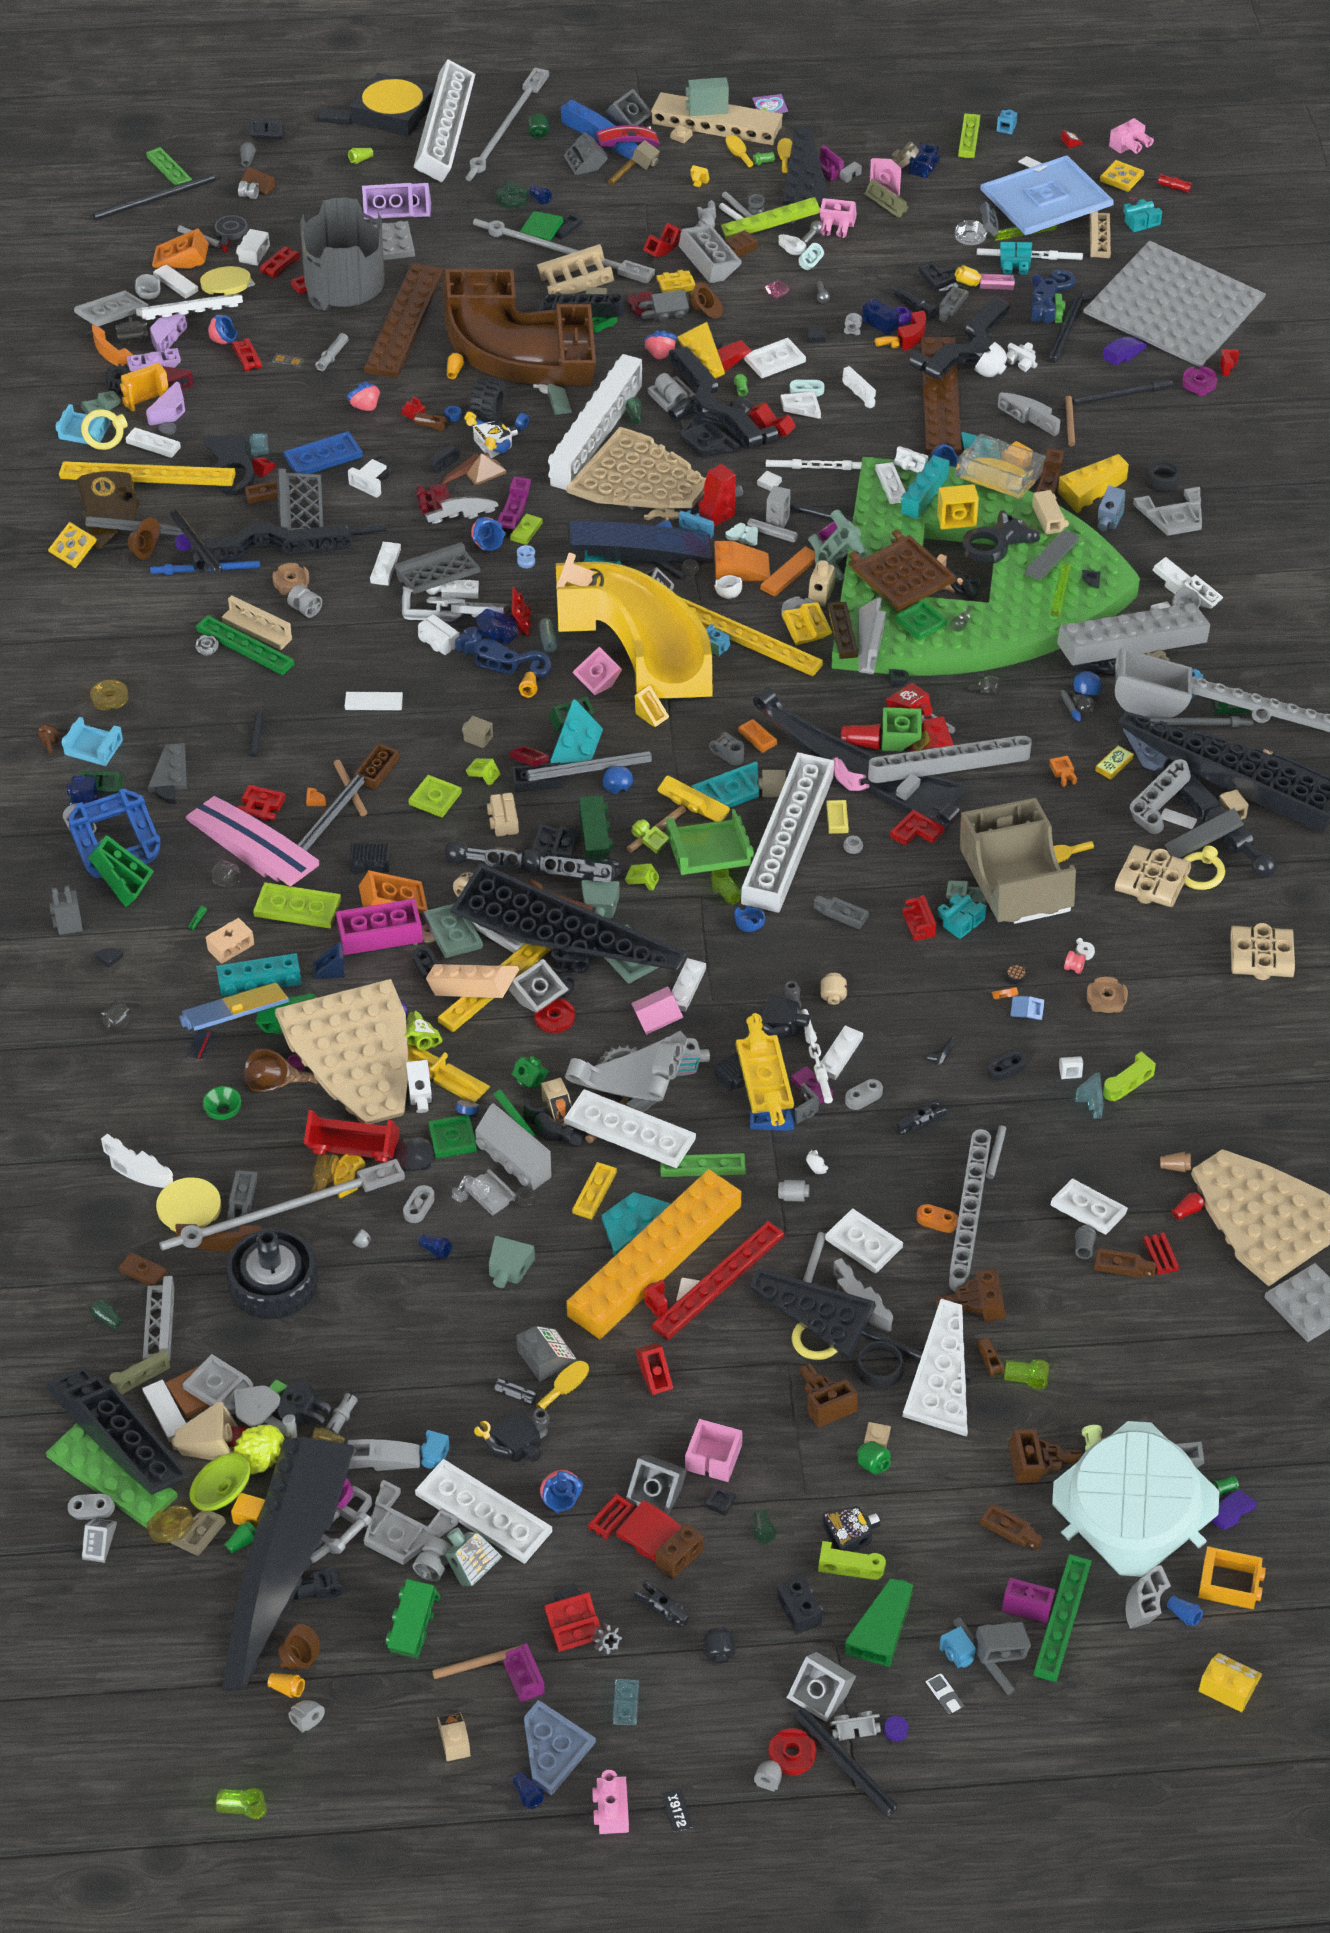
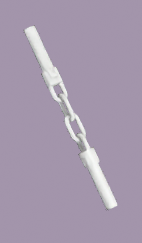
M977 248V255L1000 256V249ZM1052 250L1032 251L1031 258L1082 260L1083 253Z
M766 460V467H792V469L834 468L851 470L861 469L862 462H852V460ZM812 463H820L819 466H812Z
M801 1010V1014L809 1015L808 1010ZM810 1020L808 1027H804L806 1042L811 1044L809 1046V1053L811 1058H814L816 1061L814 1071L817 1081L820 1083L825 1103H831L833 1099L827 1081L828 1075L825 1065L819 1061L821 1050L819 1045L815 1043L817 1036ZM812 1048H813L814 1050L817 1048L818 1054H817L816 1052H814V1055H813Z

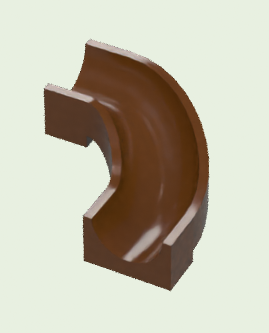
M445 269L442 294L446 332L455 351L462 355L468 364L491 376L519 383L534 385L552 384L555 386L592 385L596 355L591 304H556L555 310L522 313L515 307L516 295L513 269Z

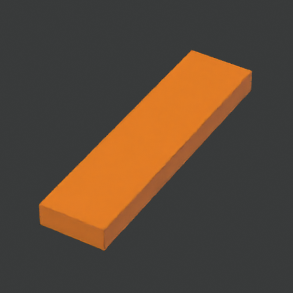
M805 546L761 584L760 589L776 597L815 563V551Z

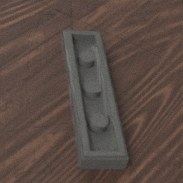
M1063 529L1029 565L1025 574L1042 581L1079 541V536Z
M1235 808L1164 845L1170 856L1182 858L1244 824Z

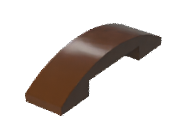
M1047 448L1036 492L1051 490L1052 494L1056 493L1065 451Z
M176 1224L177 1237L181 1236V1231L184 1227L189 1225L197 1226V1224ZM240 1225L239 1232H218L203 1237L202 1243L194 1248L208 1251H231L244 1237L262 1230V1226Z

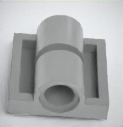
M667 373L659 375L655 385L648 388V394L666 412L683 398L695 400L696 396L677 376L672 378Z

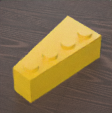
M1117 454L1060 476L1058 494L1078 514L1084 506L1088 507L1093 503V500L1103 497L1108 485L1117 487L1127 480L1129 464Z

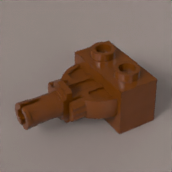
M997 1268L976 1272V1278L968 1281L962 1287H957L955 1294L936 1297L937 1308L940 1300L944 1299L962 1305V1312L969 1311L974 1314H983L985 1322L1006 1319Z
M807 1364V1368L805 1365L800 1368V1374L807 1381L805 1391L808 1393V1414L818 1428L858 1412V1393L847 1379L840 1382L832 1381L828 1376L818 1375L811 1364Z
M1036 1429L1014 1430L1008 1443L1016 1483H1038L1041 1476L1047 1475L1052 1470H1060L1062 1463H1077L1082 1457L1080 1449L1064 1450L1058 1444H1050L1038 1438Z

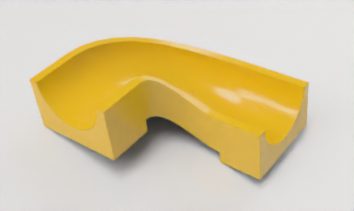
M573 562V564L586 569L601 571L604 576L603 587L599 586L601 581L599 576L595 586H578L566 582L565 587H557L559 632L596 630V620H601L616 632L631 659L635 670L637 693L651 685L658 698L712 696V652L709 636L699 618L682 599L659 581L638 570L608 562ZM556 563V584L559 582L565 563Z

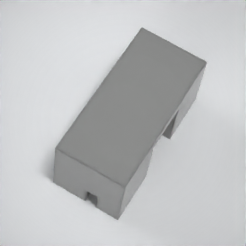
M853 162L840 170V179L846 183L852 180V173L854 175L855 172L856 177L861 174L862 166Z
M910 774L897 787L896 796L906 801L919 787L921 779Z

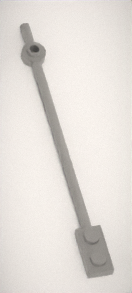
M534 67L523 83L524 93L480 157L470 160L471 170L466 176L467 181H471L476 173H481L486 169V158L529 95L539 92L549 77L548 70Z
M474 219L473 225L488 229L489 234L494 237L505 234L566 254L579 251L505 228L504 223L501 221H492L490 223L479 219ZM604 258L605 261L602 262L605 266L617 269L618 275L647 284L655 275V269L624 260L621 264Z
M397 1159L357 1171V1179L200 1229L195 1225L186 1226L182 1229L181 1236L160 1242V1248L163 1251L181 1244L194 1248L202 1243L203 1237L360 1186L364 1188L365 1192L404 1180L405 1174Z

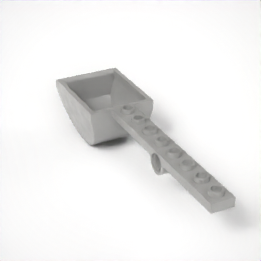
M1124 648L1119 649L1115 663V696L1125 711L1149 718H1172L1180 714L1190 703L1192 694L1252 710V718L1258 723H1265L1271 716L1330 732V714H1322L1313 709L1300 708L1295 704H1286L1274 698L1268 699L1256 693L1244 692L1239 688H1229L1221 683L1208 682L1203 678L1192 677V668Z

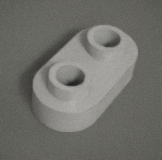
M870 1079L848 1090L845 1095V1104L853 1110H858L881 1098L883 1094L882 1083L878 1080Z
M422 1185L415 1188L403 1208L406 1221L418 1223L423 1220L435 1200L434 1190L431 1187Z
M106 1494L77 1495L68 1503L69 1513L78 1520L107 1518L115 1509L114 1501ZM100 1502H104L102 1508H98ZM78 1503H82L80 1509H76Z

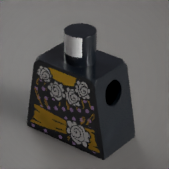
M853 1506L824 1512L822 1526L834 1549L856 1552L871 1543V1529L880 1527V1520L876 1513L865 1517L860 1507Z

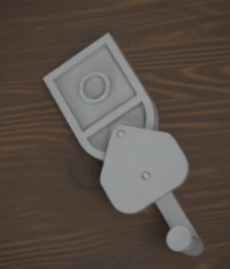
M403 586L402 615L408 620H427L431 615H435L442 621H453L460 618L464 613L472 614L471 617H483V615L488 614L490 618H501V616L508 612L509 604L465 602L464 599L453 597H429L427 603H437L436 610L410 608V597L413 589ZM448 604H451V611L441 610V606L448 607Z
M213 1354L183 1383L184 1390L209 1406L222 1401L230 1414H236L239 1420L249 1426L273 1425L279 1428L284 1438H297L294 1415H286L282 1422L271 1415L280 1404L278 1393L267 1386L253 1387L252 1381L246 1375Z

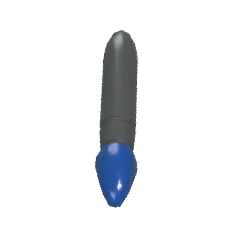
M1061 690V697L1071 712L1072 717L1080 722V712L1077 711L1069 694L1065 690Z

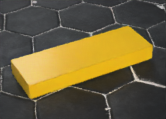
M599 1162L596 1163L572 1209L573 1214L593 1219L617 1173V1168Z

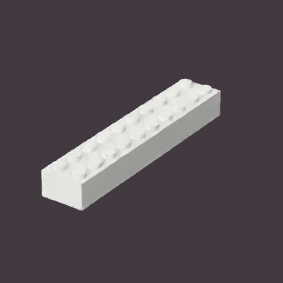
M448 59L438 75L414 163V168L440 182H443L451 169L475 78L474 73Z
M622 354L620 359L616 360L613 369L609 370L606 379L602 380L599 389L594 392L592 399L586 403L585 409L579 413L578 419L572 423L571 429L568 433H565L561 443L557 444L554 453L550 454L548 464H550V486L566 490L569 483L596 454L642 387V359Z
M797 752L742 886L741 904L777 913L780 912L833 780L834 760Z

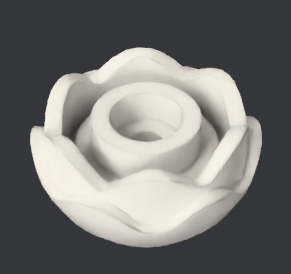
M811 1150L806 1158L807 1163L815 1174L826 1173L828 1166L824 1164L823 1158L818 1155L817 1150Z

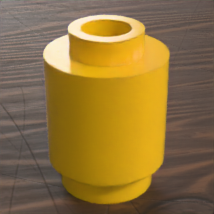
M962 265L956 269L955 277L956 281L972 287L979 284L981 274L977 270Z

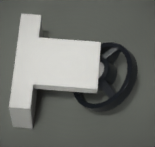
M380 455L369 461L360 470L352 467L348 470L349 485L376 498L381 495L380 480H385L391 475L393 471L392 461L388 457ZM385 458L389 461L390 465H386L378 461V459ZM386 468H390L385 476L378 478V475L384 472Z

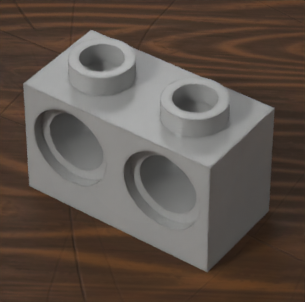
M773 486L767 498L766 523L781 528L785 527L790 517V489Z

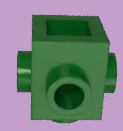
M530 1056V1058L521 1057L515 1063L512 1075L524 1087L540 1088L549 1070L542 1066L541 1061L534 1056Z

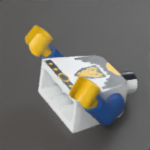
M467 412L464 417L467 420V425L473 426L474 441L484 453L487 452L490 455V458L500 453L505 454L512 447V437L518 435L515 425L506 428L500 420L483 422L476 419V415L472 412Z

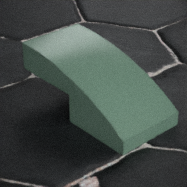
M114 391L98 393L97 399L82 402L81 408L86 414L99 409L111 410L121 403V399Z
M948 881L946 898L951 899L955 894L964 898L968 894L974 903L978 904L981 902L987 907V900L980 887H969L968 881Z

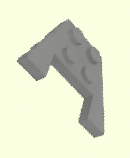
M1200 487L1184 489V496L1187 502L1155 507L1150 496L1134 498V506L1167 536L1201 530Z
M383 1480L380 1485L379 1495L375 1501L373 1515H371L372 1522L368 1525L365 1534L364 1545L404 1565L423 1551L422 1548L429 1537H442L459 1523L458 1517L440 1509L430 1525L425 1526L390 1508L401 1494V1490L399 1487Z

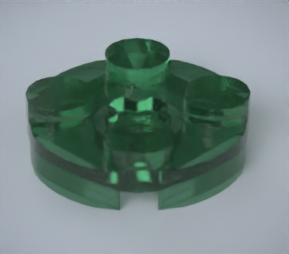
M512 181L507 182L496 191L498 205L506 209H512V206H518V208L525 206L528 203V188L515 184Z

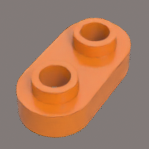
M930 1204L921 1205L917 1209L916 1219L919 1224L945 1233H950L957 1229L958 1216L953 1211Z

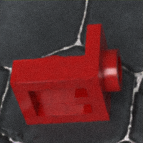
M1222 349L1220 367L1223 376H1230L1231 369L1234 368V365H1237L1238 349Z
M663 1280L651 1283L645 1288L644 1302L658 1318L667 1311L668 1305L667 1299L664 1296L665 1282Z

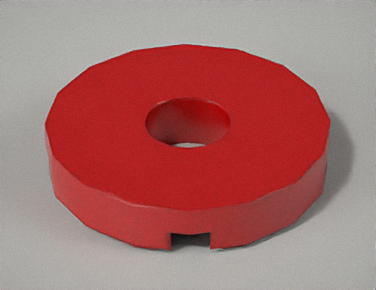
M558 998V1000H554L534 1014L535 1023L540 1029L549 1033H560L568 1030L575 1020L574 1007L570 1002ZM552 1013L559 1014L558 1017H551L550 1015Z
M790 1728L781 1730L770 1741L768 1748L769 1760L777 1762L783 1774L792 1776L802 1774L808 1771L815 1762V1742L806 1735V1732L800 1729ZM793 1747L799 1753L791 1756L786 1753V1750Z

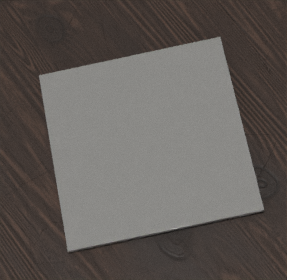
M1149 241L1084 309L1083 313L1200 367L1212 357L1265 298L1266 294Z

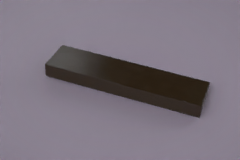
M847 602L828 603V611L839 659L857 658L858 650Z

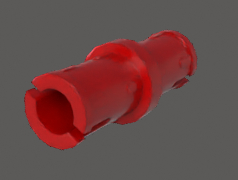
M1160 174L1158 184L1168 186L1172 190L1177 189L1189 193L1192 186L1191 182L1180 180L1178 177L1173 178Z

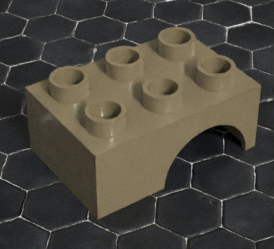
M1036 798L961 813L960 850L998 922H1015L1020 920L1021 917L1041 913L1054 914L1060 909L1074 907L1076 869L1074 865H1070L1069 869L1061 870L1054 851L1052 826Z

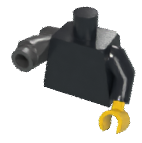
M789 981L786 983L785 998L769 994L761 1016L756 1013L751 1015L753 1021H755L754 1016L759 1017L761 1029L768 1036L777 1035L778 1038L792 1037L796 1032L797 1026L808 1027L810 1016L801 1014V1001L799 1000L801 989L797 982Z
M521 1407L493 1428H490L488 1422L482 1421L480 1424L484 1428V1432L477 1426L474 1429V1433L479 1437H484V1443L495 1456L506 1459L510 1458L514 1462H519L527 1456L532 1462H535L542 1455L538 1447L541 1445L540 1439L548 1432L547 1426L550 1417L545 1409L538 1408L534 1411L531 1421Z

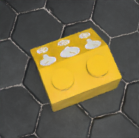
M1218 1653L1211 1659L1202 1676L1199 1692L1243 1712L1262 1673Z

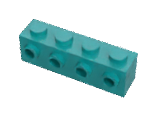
M933 455L929 461H926L924 469L918 472L916 480L910 483L908 491L901 496V514L915 519L921 516L939 491V488L947 480L949 460Z
M297 953L216 966L221 997L232 996L275 982L280 988L301 984Z

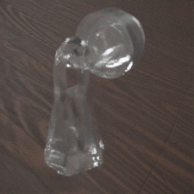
M466 1175L463 1177L459 1187L452 1189L451 1192L453 1194L451 1197L462 1203L463 1200L468 1198L469 1195L466 1191L469 1189L476 1195L478 1200L485 1199L490 1196L491 1188L489 1183L478 1181L472 1176Z

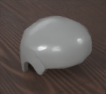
M143 274L137 277L135 290L139 297L151 300L160 294V280L150 274Z
M1189 588L1177 590L1172 600V606L1195 603L1199 609L1201 604L1199 594Z

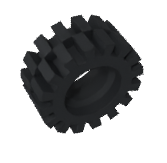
M118 364V366L112 365L113 368L109 367L105 371L104 378L108 391H114L117 394L122 392L120 388L122 383L121 376L132 372L129 366L127 367V364H124V366Z

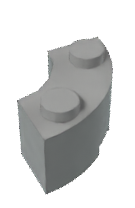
M1162 1565L1150 1570L1131 1587L1126 1599V1618L1130 1629L1148 1624L1162 1613L1160 1596L1171 1587Z

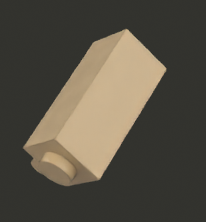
M1051 490L1033 493L1032 507L1045 534L1062 532L1063 528L1069 525V522L1064 518L1056 502L1055 494H1052Z

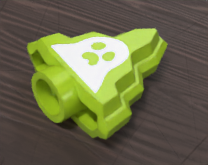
M409 1012L406 1020L405 1034L407 1045L417 1046L419 1050H427L442 1043L438 1030L433 1029L430 1023L424 1021L419 1012Z

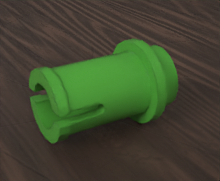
M758 152L753 155V162L758 166L762 163L774 162L775 160L773 152L762 154Z
M738 374L733 382L737 387L738 395L746 396L748 393L747 378L743 374Z

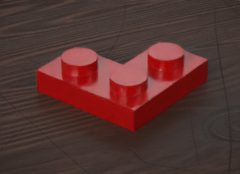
M912 810L890 831V837L905 846L916 835L934 843L944 833L945 827Z

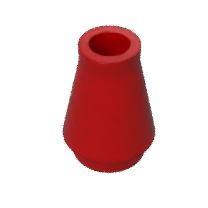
M1197 1192L1188 1193L1172 1209V1214L1177 1220H1181L1184 1217L1201 1211L1205 1205L1204 1201Z

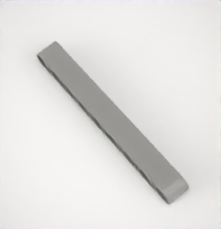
M1014 736L874 757L869 760L868 779L874 783L906 779L910 774L921 777L1026 761L1030 758L1032 740L1027 736Z
M983 1129L974 1131L971 1138L949 1275V1287L954 1292H956L957 1287L964 1286L969 1281L991 1140L989 1132Z

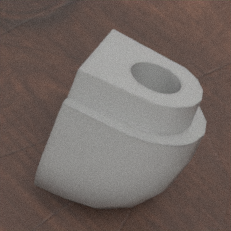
M304 1700L291 1707L289 1718L303 1733L321 1721L325 1714V1709L315 1701Z
M772 1760L762 1762L754 1776L756 1786L775 1792L782 1777L781 1767Z

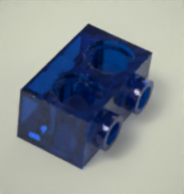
M920 143L917 147L919 149L918 154L915 158L912 156L910 159L909 174L928 178L929 174L934 171L935 164L939 162L940 154H938V146Z

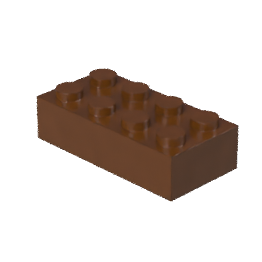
M746 230L724 240L738 258L758 249V240Z
M378 743L355 772L354 776L356 774L364 776L365 782L363 785L376 790L399 761V751Z

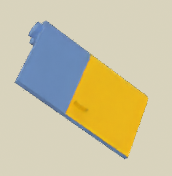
M275 982L183 1010L182 1015L179 1017L182 1027L196 1031L287 1003L289 999Z

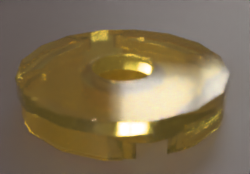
M104 680L93 686L90 697L93 705L98 709H118L127 702L128 689L121 681Z
M180 1505L168 1507L169 1510L165 1512L163 1510L157 1512L148 1523L149 1535L153 1541L168 1543L184 1536L193 1525V1516L187 1507Z

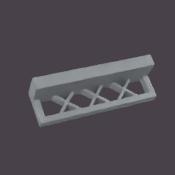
M164 1276L163 1285L148 1286L143 1360L152 1355L149 1354V1350L154 1345H157L159 1352L163 1349L165 1350L170 1361L175 1291L172 1276ZM153 1293H162V1299L157 1302L152 1298ZM159 1309L161 1310V1317L156 1320L151 1314ZM158 1327L160 1328V1334L155 1338L150 1332Z

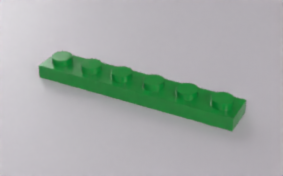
M209 615L196 625L198 632L206 636H214L219 643L281 675H284L294 666V659Z
M1069 1554L1034 1670V1676L1057 1682L1092 1560Z

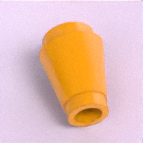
M452 353L448 357L446 374L448 378L455 379L464 365L462 355Z
M527 672L519 685L521 695L527 698L537 693L536 675L533 672Z
M271 1673L268 1678V1687L290 1698L300 1697L304 1691L305 1680L300 1678L299 1675Z

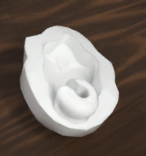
M785 234L779 235V245L787 253L801 255L806 250V243L799 238Z

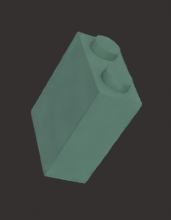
M727 78L688 80V87H686V97H688V100L685 101L686 110H689L690 116L728 114L729 86Z

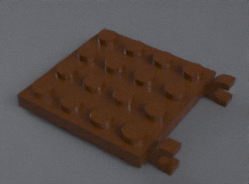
M898 529L892 531V535L895 538L891 540V545L864 559L856 551L849 553V557L852 560L848 562V565L852 567V570L898 612L956 581V576L914 538L910 535L907 537L903 536Z

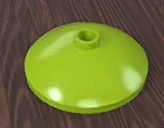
M229 1453L208 1463L198 1473L192 1483L190 1500L193 1505L199 1510L211 1511L220 1509L235 1500L244 1490L249 1480L250 1464L248 1460L241 1454Z

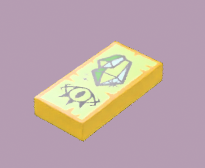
M1118 745L1096 766L1095 771L1112 779L1133 759L1134 754Z

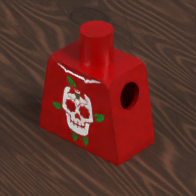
M910 683L886 699L887 708L921 709V716L926 717L932 714L929 694L914 683Z

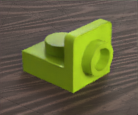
M476 758L466 769L468 776L483 777L487 785H492L500 775L493 759Z
M652 864L631 865L625 880L628 885L645 883L648 890L652 891L659 880V876Z

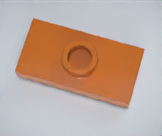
M754 719L738 727V732L762 753L777 745V739Z

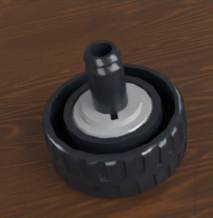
M264 1229L251 1233L234 1246L227 1259V1283L233 1301L241 1310L258 1318L278 1319L298 1312L309 1303L317 1288V1264L312 1248L302 1237L287 1230Z

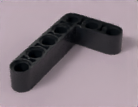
M548 294L542 299L538 310H555L556 304H591L592 317H620L625 313L623 298L620 294Z

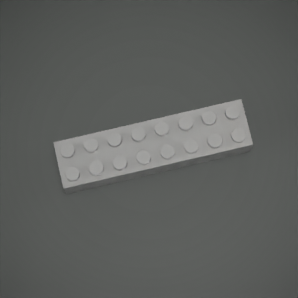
M1195 603L1060 625L1057 644L1070 663L1078 665L1116 658L1121 648L1138 653H1147L1207 643L1210 623Z

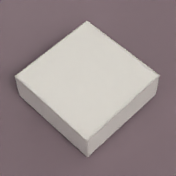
M766 471L757 480V485L771 491L773 486H778L782 482V477Z

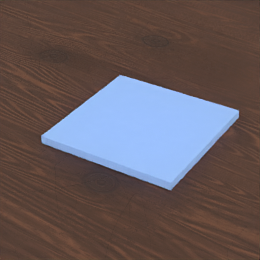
M1067 155L981 185L982 192L1025 235L1113 205V199ZM1047 165V167L1041 171L1034 170L1036 168Z

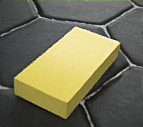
M846 800L827 801L829 834L848 833Z

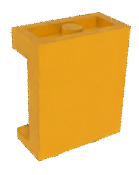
M159 362L121 376L122 383L120 388L124 394L122 401L124 406L128 407L131 412L135 411L134 404L156 396L161 397L168 390L167 374Z

